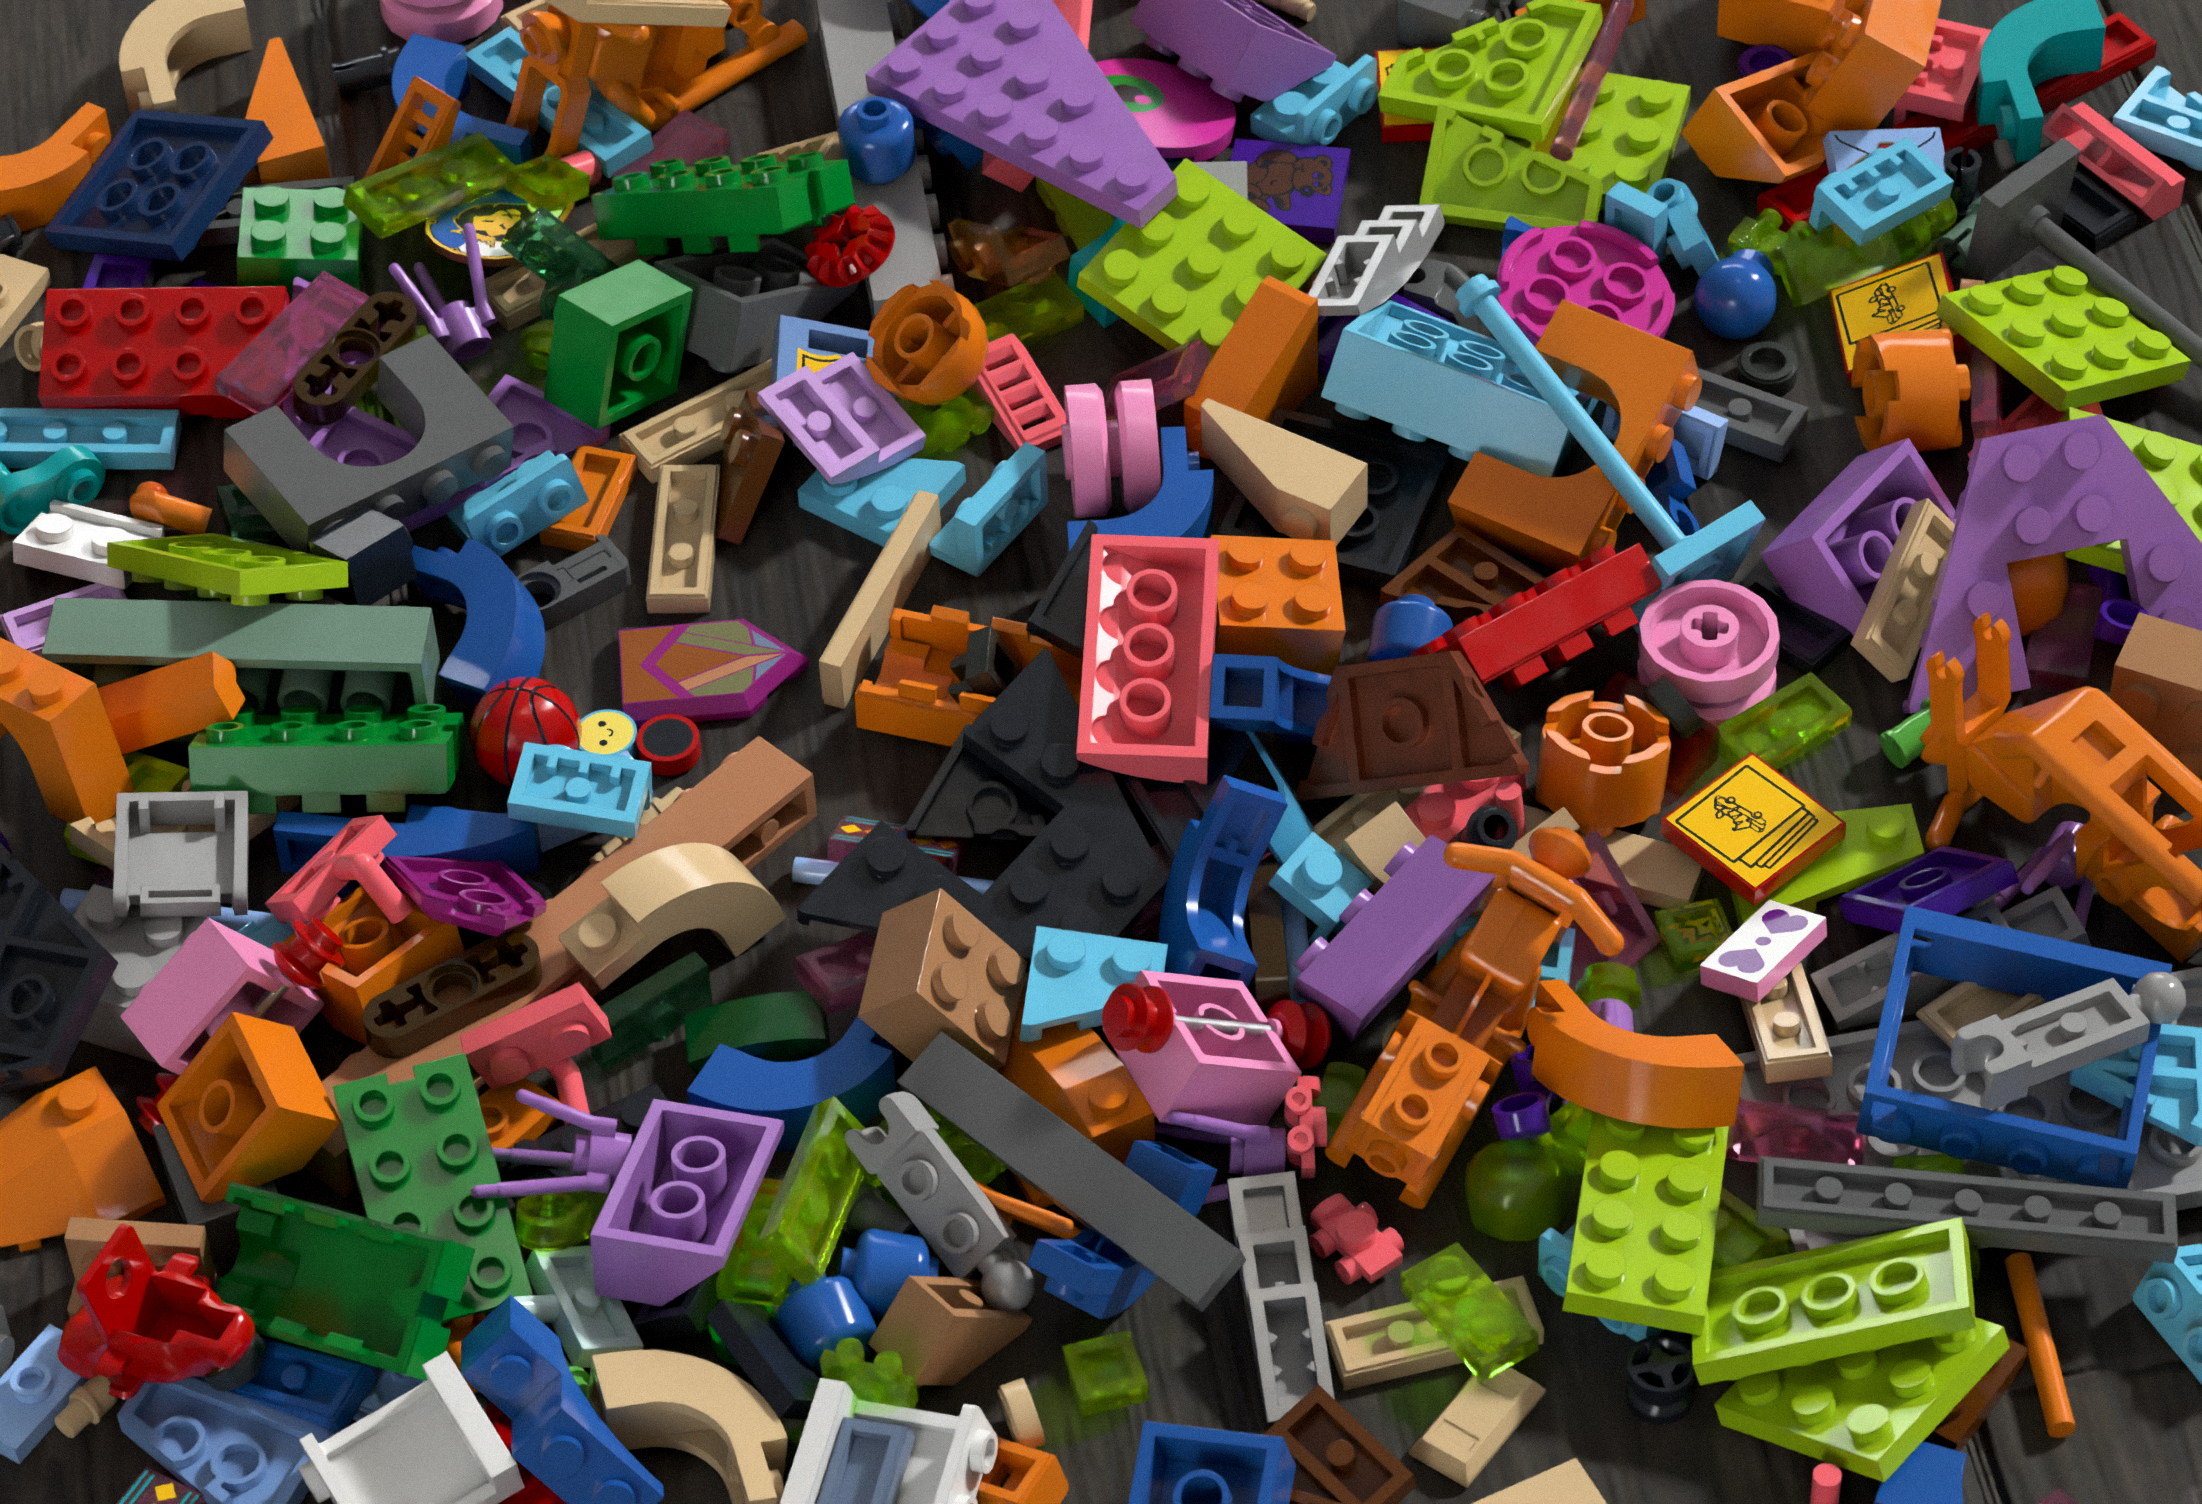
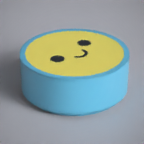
M610 709L598 710L580 720L582 736L579 751L611 756L628 750L633 759L638 753L636 744L637 728L633 719L627 714Z

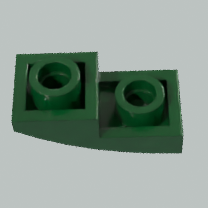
M795 991L750 996L707 1007L684 1016L688 1064L697 1075L720 1043L754 1057L760 1055L763 1060L773 1062H794L831 1047L826 1003L820 992Z

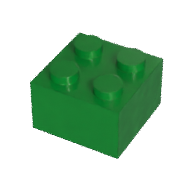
M279 186L243 187L237 251L238 287L286 286L292 303L293 281L297 276L359 305L363 250L362 191L342 190L335 187H327L320 190L284 189Z
M638 259L559 294L553 313L554 327L550 355L546 363L547 377L543 399L598 430L676 393L693 289Z

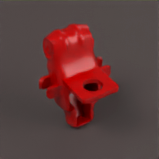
M120 1224L77 1284V1293L83 1304L77 1313L65 1323L57 1356L67 1369L84 1378L91 1379L97 1375L114 1378L109 1385L108 1394L120 1399H131L138 1393L145 1382L169 1384L192 1376H205L216 1367L230 1368L248 1350L254 1337L255 1325L252 1318L239 1306L223 1304L220 1297L210 1288L211 1282L209 1278L198 1274L193 1275L198 1267V1257L177 1253L169 1260L161 1272H157L134 1227ZM121 1258L124 1274L106 1279L111 1265Z

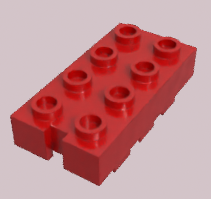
M286 286L47 289L38 391L39 401L43 409L179 410L181 419H188V415H211L212 419L248 418V415L258 414L275 405L283 411L286 362L282 351H288L292 307Z
M1640 542L1616 554L1613 546L1609 544L1580 560L1578 564L1568 569L1564 568L1533 585L1534 588L1523 593L1520 591L1491 607L1487 612L1478 617L1473 616L1442 633V636L1409 654L1410 656L1448 651H1462L1483 688L1499 679L1505 692L1509 695L1549 671L1541 657L1542 655H1544L1551 670L1554 671L1578 658L1581 653L1594 647L1586 631L1601 624L1606 632L1603 635L1613 637L1637 624L1639 621L1630 606L1658 591L1662 582Z

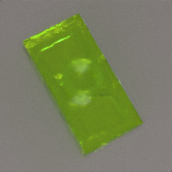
M763 1178L726 1264L719 1271L716 1282L718 1299L779 1307L788 1297L787 1289L792 1283L813 1202L812 1184Z

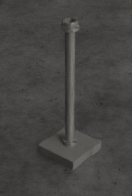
M2061 138L1982 194L1963 270L1964 276L1972 280H1983L1986 284L2016 260L2042 244L2070 267L2083 272L2087 276L2088 281L2108 297L2125 304L2129 309V313L2148 328L2167 336L2173 347L2183 353L2202 370V338L2061 229L2081 152L2065 138Z

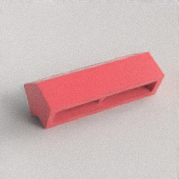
M2083 101L2071 108L2062 103L2043 125L2042 134L2052 144L2061 138H2065L2081 151L2078 160L2079 165L2153 221L2181 206L2185 178Z

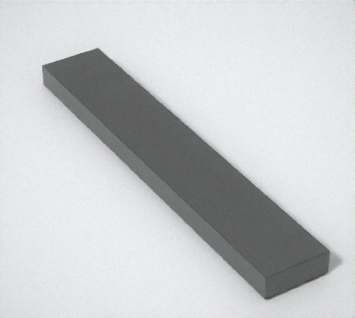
M942 1031L939 1032L897 1081L904 1092L914 1095L924 1107L1201 1313L1246 1261L1243 1253Z
M1765 1156L1759 1157L1756 1188V1226L1875 1236L1962 1217L1969 1245L2163 1263H2174L2178 1251L2175 1193Z

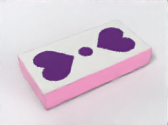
M1768 900L1700 965L1701 985L1756 1003L1759 1002L1827 937L1826 917Z

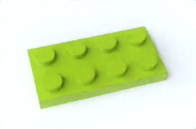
M216 533L107 542V567L132 572V581L141 583L164 582L165 589L197 590V596L204 598L231 597V604L267 605L269 604V594L285 593V599L320 600L323 599V589L348 587L347 561Z
M1592 1111L1562 1311L1701 1336L1706 1314L1729 1126L1694 1129L1658 1127L1628 1122Z
M1962 1217L1712 1270L1701 1336L1692 1334L1693 1367L1700 1386L1726 1380H1739L1749 1375L1792 1366H1806L1816 1361L1863 1351H1877L1887 1346L1930 1337H1944L1954 1332L1976 1328L1969 1241Z

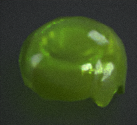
M1499 1140L1484 1145L1470 1158V1162L1465 1167V1196L1470 1209L1471 1221L1480 1232L1501 1241H1530L1540 1237L1548 1228L1555 1229L1566 1215L1568 1200L1563 1165L1554 1153L1537 1140Z

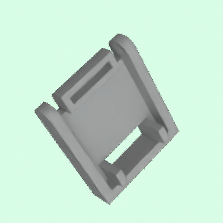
M248 791L117 793L113 880L114 918H128L130 905H140L141 917L221 916V903H232L234 915H248ZM215 824V832L150 833L151 825Z

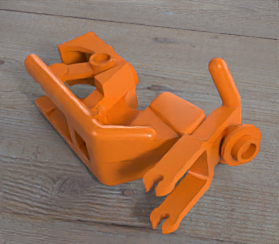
M722 0L732 8L727 24L741 29L747 35L748 46L705 70L708 58L726 48L725 27L578 22L551 4L548 5L547 12L529 10L522 16L523 28L519 32L522 45L529 56L522 60L510 114L505 125L530 131V137H532L539 125V113L547 80L549 79L558 86L561 91L549 145L543 158L545 166L551 169L554 161L578 152L577 148L591 95L590 87L648 131L654 132L808 42V34L804 27L795 19L780 27L769 19H765L760 14L763 11L762 0Z
M1984 612L1973 622L1972 626L1976 644L1977 690L1970 698L1963 703L1962 681L1965 674L1960 662L1955 657L1947 662L1945 666L1944 663L1946 661L1943 650L1937 651L1926 661V670L1929 675L1931 724L1920 737V741L1925 745L1920 758L1929 764L1947 766L1948 794L1943 797L1925 836L1927 847L1932 851L1941 846L1948 847L1965 812L1983 796L2023 823L2034 822L2048 809L2061 803L2075 804L2083 807L2090 812V820L2075 832L2076 878L2080 879L2085 874L2095 884L2097 891L2106 901L2119 906L2182 964L2202 947V871L2184 854L2181 855L2182 852L2202 848V781L2105 693L2094 687L2077 688L2036 704L2006 712L2003 715L2011 699L2009 654L2011 633L2002 618L1994 623L1991 628L1990 612ZM2147 775L2194 818L2183 822L2176 816L2164 815L2153 825V807L2162 792L2147 779Z
M1545 827L1533 832L1528 844L1532 859L1516 850L1462 842H1452L1444 848L1443 859L1449 867L1497 875L1484 900V903L1488 905L1476 926L1466 931L1430 970L1422 983L1417 980L1409 983L1408 988L1412 992L1411 1002L1324 1150L1328 1159L1344 1169L1353 1154H1356L1363 1158L1367 1165L1375 1172L1386 1177H1396L1407 1183L1398 1200L1413 1208L1423 1209L1426 1207L1510 1056H1513L1516 1052L1523 1053L1526 1050V1043L1520 1038L1525 1030L1527 1015L1532 1006L1541 976L1542 968L1540 963L1552 942L1560 943L1574 918L1604 955L1616 956L1624 948L1625 943L1622 934L1586 890L1569 881L1583 877L1589 872L1592 865V857L1586 848L1584 840L1568 828Z

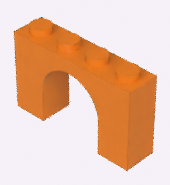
M1562 299L1535 348L1565 386L1594 397L1616 411L1621 418V424L1613 446L1645 485L1644 479L1654 461L1660 463L1668 454L1674 437L1673 427L1682 411L1689 412L1700 395L1702 378L1699 375L1694 353L1690 349ZM1477 450L1447 501L1456 526L1460 524L1486 541L1558 571L1578 564L1580 560L1609 544L1614 548L1617 539V527L1625 513L1632 514L1634 512L1596 464L1583 472L1571 476L1544 477L1527 472Z
M0 638V739L9 731L20 745L30 763L50 814L70 824L89 816L96 824L112 818L116 814L117 793H136L96 683Z

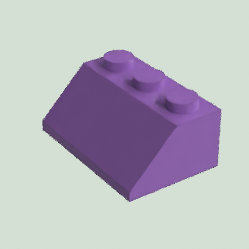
M1140 0L1130 20V23L1149 35L1145 42L1146 45L1171 58H1176L1179 55L1181 58L1177 66L1201 79L1208 80L1209 77L1213 78L1210 88L1236 102H1241L1245 94L1267 103L1333 65L1337 55L1253 0Z
M1906 438L1858 455L1760 555L1790 600L1837 622L1854 635L1913 503L1928 498L1954 524H1956L1957 520L1954 519L1955 509L1910 439Z
M1432 834L1419 848L1408 841L1383 869L1391 878L1374 896L1366 888L1362 890L1339 916L1346 924L1339 934L1330 943L1320 936L1294 965L1302 973L1298 976L1293 990L1307 1002L1316 1003L1321 1006L1326 1012L1330 1024L1351 1043L1485 900L1496 877L1495 874L1449 867L1443 859V851L1448 843Z
M653 1099L590 1234L595 1295L663 1306L724 1268L782 1137L784 1120Z

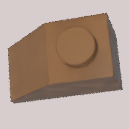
M909 1275L868 1344L887 1361L885 1367L888 1373L909 1387L921 1388L922 1385L953 1386L1025 1332L1033 1319L1022 1309L1017 1312L995 1310L986 1303L981 1292L982 1279Z

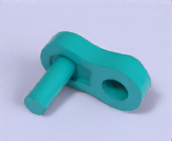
M83 445L64 447L42 463L14 473H10L0 461L1 530L8 534H21L41 512L46 514L50 512V503L54 499L80 506L89 503L98 495L105 481V469L102 463L90 449Z

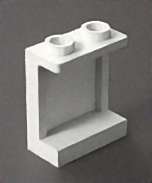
M447 1351L422 1365L427 1381L321 1443L317 1442L312 1432L299 1439L308 1461L297 1468L318 1504L328 1498H331L334 1504H498L525 1487L516 1462Z
M820 1378L780 1504H817L843 1417L907 1426L913 1432L915 1441L895 1504H978L976 1495L982 1475L988 1474L992 1470L998 1449L996 1433L979 1406L964 1404L958 1417L862 1401L856 1398L847 1382Z

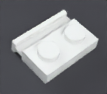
M54 499L50 503V512L48 514L41 512L13 541V561L16 564L125 590L133 582L132 572L107 567V542L165 537V527Z

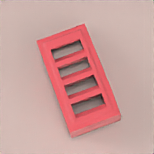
M1008 334L989 342V351L984 369L968 391L1015 451L1025 442L1042 450H1047L1061 444V424H1066L1065 411L1026 348L1014 334ZM1017 383V385H1014V386L1009 387V388H1007V389H1005V390L999 391V390H1001V389H1003V388H1006V387H1008V386H1010V385H1013V384ZM1032 401V403H1030V404H1027V405H1025V406H1023V407H1020V408H1018V409H1015V410H1013V411L1011 410V409H1014V408H1016V407H1019V406H1021V405H1023V404H1026V403ZM1043 417L1047 420L1026 430H1023L1021 427Z

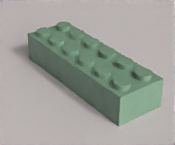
M55 598L42 649V658L96 683L97 688L213 651L236 664V683L246 698L242 706L254 708L255 715H280L281 709L299 705L315 706L319 709V714H344L345 708L355 705L381 706L383 714L407 713V709L414 705H444L446 694L445 684L438 676L442 666L431 607L285 603L240 606L233 605L231 602ZM199 731L168 741L192 742Z

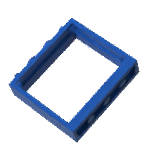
M1906 905L1855 1133L1876 1137L1887 1143H1902L1945 1153L1956 1159H1972L2011 1168L2025 1175H2041L2086 1186L2128 1189L2138 1154L2161 1024L2150 1023L2148 1041L2142 1043L2139 1060L2134 1058L2131 1060V1062L2138 1063L2136 1076H2129L2127 1080L2128 1083L2134 1085L2132 1099L2126 1095L2124 1097L2115 1138L1887 1086L1912 971L1959 982L1978 983L1977 986L2025 996L2028 993L2041 995V998H2045V1001L2050 1002L2110 978H2114L2126 994L2131 995L2133 984H2137L2140 978L2150 972H2167L2171 974L2172 964ZM1913 935L1932 938L1933 942L1929 943L1913 939Z

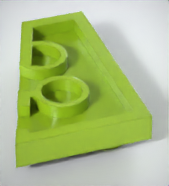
M1438 103L1419 205L1440 204L1444 221L1448 224L1500 231L1504 230L1506 220L1510 215L1533 228L1540 227L1541 230L1559 226H1578L1580 220L1597 222L1603 192L1601 179L1540 150L1533 152L1506 139L1504 133L1487 125H1484V127L1476 125L1458 116L1457 111Z
M1912 804L1833 812L1846 822L1845 838L1757 905H1751L1730 888L1739 928L1768 900L1808 912L1816 911L1817 902L1842 892L1849 893L1923 856L1925 852Z

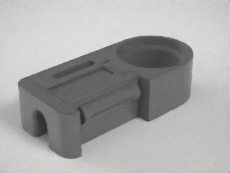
M596 535L595 544L553 566L547 560L517 576L531 595L542 593L554 598L548 605L539 608L544 621L545 631L564 623L631 587L629 561L607 536Z

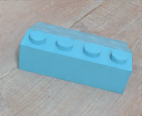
M1386 300L1383 304L1360 315L1343 328L1321 394L1322 398L1336 402L1335 410L1345 416L1358 420H1369L1370 416L1392 423L1391 430L1406 439L1424 442L1429 437L1450 445L1449 453L1462 460L1470 462L1477 450L1527 472L1544 477H1555L1562 470L1577 442L1575 437L1497 340L1391 300ZM1567 387L1588 415L1591 416L1599 400Z

